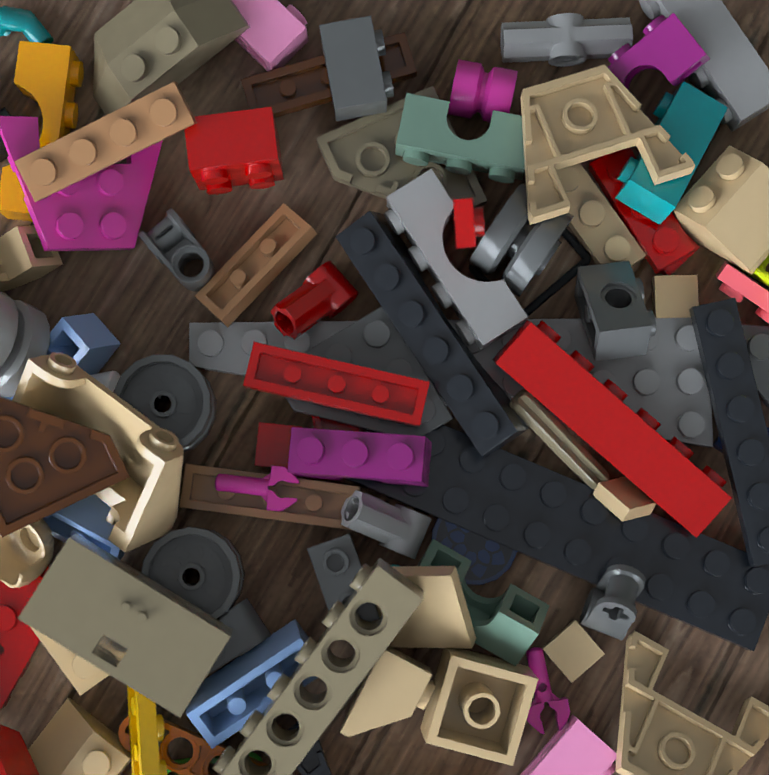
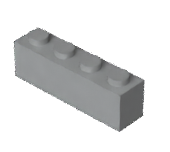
M639 0L643 12L651 20L656 19L660 15L668 18L674 13L709 56L710 60L692 73L689 79L697 89H703L708 96L728 107L720 122L721 124H727L733 132L769 109V69L721 0Z

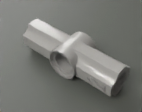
M561 13L548 17L546 21L506 22L501 24L500 47L503 63L548 61L550 65L557 67L574 66L585 62L586 59L610 58L614 52L625 44L629 43L632 47L633 28L630 17L584 19L580 14Z

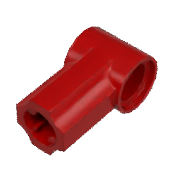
M329 260L312 272L302 283L301 287L274 305L270 312L274 318V325L283 336H289L295 340L326 316L333 318L355 300L359 292L333 262Z

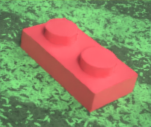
M725 261L716 273L717 279L723 282L718 289L730 298H735L738 303H741L743 298L746 297L759 306L755 314L769 323V290Z

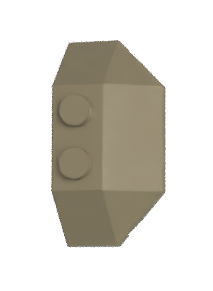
M134 0L94 33L93 97L105 115H108L172 82L180 84L250 28V26L232 0Z

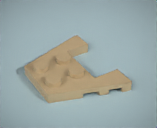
M605 64L528 87L522 91L521 114L527 211L530 225L569 212L571 204L556 170L633 146H637L654 185L689 175L695 167L686 152L682 155L669 141L671 136L660 124L655 126L640 110L642 104Z
M634 630L626 640L615 771L621 775H737L742 766L760 750L769 737V706L752 696L744 700L731 734L653 690L669 650Z

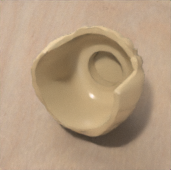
M43 519L5 537H2L0 534V581L4 582L9 588H20L34 581L48 567L53 557V535L50 527Z

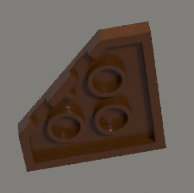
M0 396V534L2 537L130 477L110 434Z

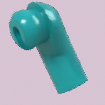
M9 6L0 7V37L3 35L8 36L11 31L22 32L29 42L53 43L54 38L33 12Z

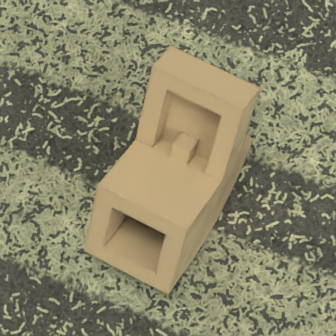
M34 225L16 226L0 237L1 292L37 280L63 265L58 251H44Z

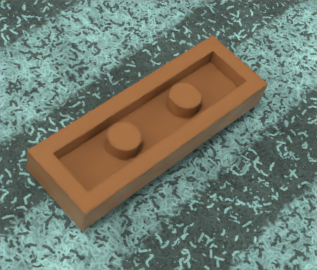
M283 203L194 297L228 328L306 247L317 233L311 225Z

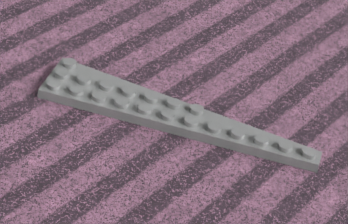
M581 318L526 319L535 326L541 320L562 337L557 342L561 349L568 355L574 350L582 354L595 366L590 372L593 377L601 384L610 379L628 395L623 401L625 405L635 413L640 408H643L661 424L656 432L669 442L675 436L683 444L707 448L713 447L712 404L691 318H655L656 333L654 336H650L646 355L594 361ZM448 320L470 352L492 379L503 389L510 400L519 391L525 389L492 360L521 326L480 351L475 342L468 346L455 326V323L460 320ZM319 321L295 340L289 336H283L274 325V322H233L228 328L222 322L189 323V362L197 369L245 376L253 342L304 353L356 321ZM438 392V394H439V396L441 397L442 401L444 402L445 406L448 407V405L446 404V402L444 401V399L442 398V396H441L440 393ZM548 409V411H549L561 424L566 425L563 421H561L555 414H553V413Z

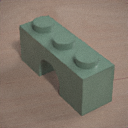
M406 93L395 155L403 156L404 162L417 166H427L429 162L446 165V170L463 175L471 174L472 170L489 174L488 177L491 180L501 183H513L514 179H523L525 175L522 116L493 110L487 132L477 139L464 140L454 135L448 126L447 115L450 101Z
M433 539L417 566H456L476 635L475 644L516 666L539 635L550 605L513 584L509 585L504 594L496 598H485L477 595L468 587L465 581V575L472 561Z

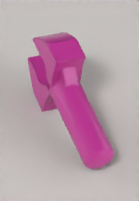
M272 466L271 473L264 478L220 473L215 478V489L223 492L261 496L267 502L266 510L281 512L294 505L298 499L280 498L274 491L269 490V487L276 486L281 481L300 484V481L294 474L287 472L288 469L286 467Z
M540 647L530 648L526 651L528 666L537 676L538 682L527 721L537 731L545 734L540 713L544 709V702H547L548 706L555 711L557 728L561 731L570 715L568 698H558L552 693L543 649Z

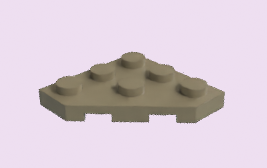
M433 86L415 93L416 95L439 99ZM405 98L388 105L387 112L361 117L316 138L317 145L334 181L387 200L388 195L432 169L452 201L454 199L473 198L474 208L481 207L487 203L486 196L473 170L468 175L457 174L446 170V165L429 162L427 166H417L404 162L403 156L395 155ZM447 116L448 126H449L450 130L452 131V133H453L454 135H456V133H455V131H454V129H453V127H452V125H451V123H450V121H449V118H448V116Z

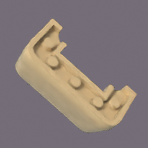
M53 352L50 355L28 359L12 401L110 434L130 476L94 494L111 507L106 521L114 526L108 540L126 553L169 533L178 514L184 449L178 442L177 436L157 426L77 366L76 361L71 356L60 352Z

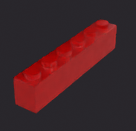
M526 320L492 360L697 538L732 499L722 489L727 482L708 465L701 471L689 461L694 453L675 436L668 442L657 433L656 430L661 424L647 411L640 408L635 413L625 405L623 401L628 395L610 379L601 384L593 377L590 372L595 366L582 354L574 350L568 355L561 349L557 342L562 337L544 321L541 320L535 326L532 322Z

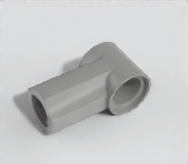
M357 490L349 498H346L340 512L342 515V526L380 541L379 545L412 559L416 558L431 522V518L398 504H395V506L384 502V500Z

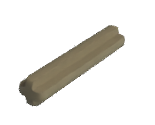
M523 389L511 399L509 404L512 410L585 485L595 490L599 482L609 480V473L532 394Z

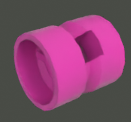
M458 59L448 115L471 119L476 112H479L483 121L490 123L493 110L510 113L518 71L494 67L489 73H486L481 63Z

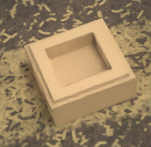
M698 275L653 276L652 299L655 318H691L689 309L699 305Z
M626 476L599 482L593 493L595 498L621 521L651 515L656 505V502Z
M575 619L542 647L543 651L571 683L605 655Z

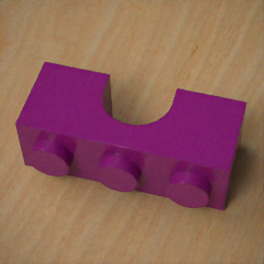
M673 13L668 18L660 15L649 23L643 30L646 36L633 47L628 43L614 52L608 59L611 65L607 68L628 90L633 78L640 72L649 69L661 71L669 82L676 87L710 60V58Z
M292 427L287 472L304 478L331 480L358 478L381 481L386 484L428 487L432 442L426 436Z

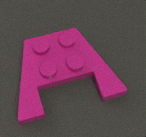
M0 116V135L9 155L7 158L12 171L16 172L25 195L23 199L44 251L131 250L135 248L137 234L141 226L163 140L126 158L127 164H113L41 201L35 202L14 161L40 149L38 117Z

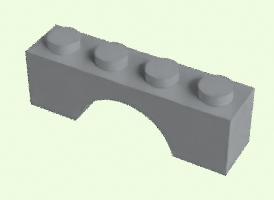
M432 169L387 196V208L389 210L384 213L386 220L396 235L403 232L413 246L408 249L411 259L420 272L427 269L435 280L436 284L431 286L432 291L444 309L451 306L460 319V321L455 323V326L468 346L475 342L481 351L525 323L528 316L504 280L492 282L473 280L457 271L448 260L443 247V231L454 215L453 201Z

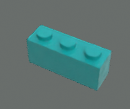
M685 81L681 83L673 95L666 91L653 111V115L658 117L655 126L660 124L671 136L669 141L682 155L686 152L693 160L695 167L689 175L654 185L639 153L636 159L630 157L619 173L617 180L623 184L615 199L660 225L679 203L728 107Z

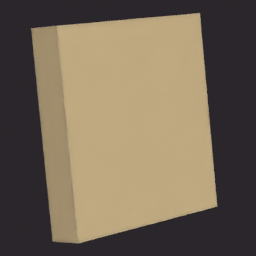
M456 566L393 567L423 589L424 597L423 601L389 644V647L472 648L476 635ZM376 605L379 616L381 618L383 615L382 610L378 605Z

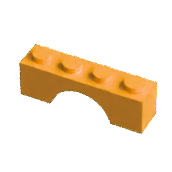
M19 41L14 83L23 95L34 100L40 106L43 117V129L39 142L40 148L70 134V128H76L79 109L78 104L74 103L75 89L82 86L84 65L82 61H79L71 46ZM10 165L2 167L0 213L7 219L32 221L23 199L25 195L16 172L12 171Z

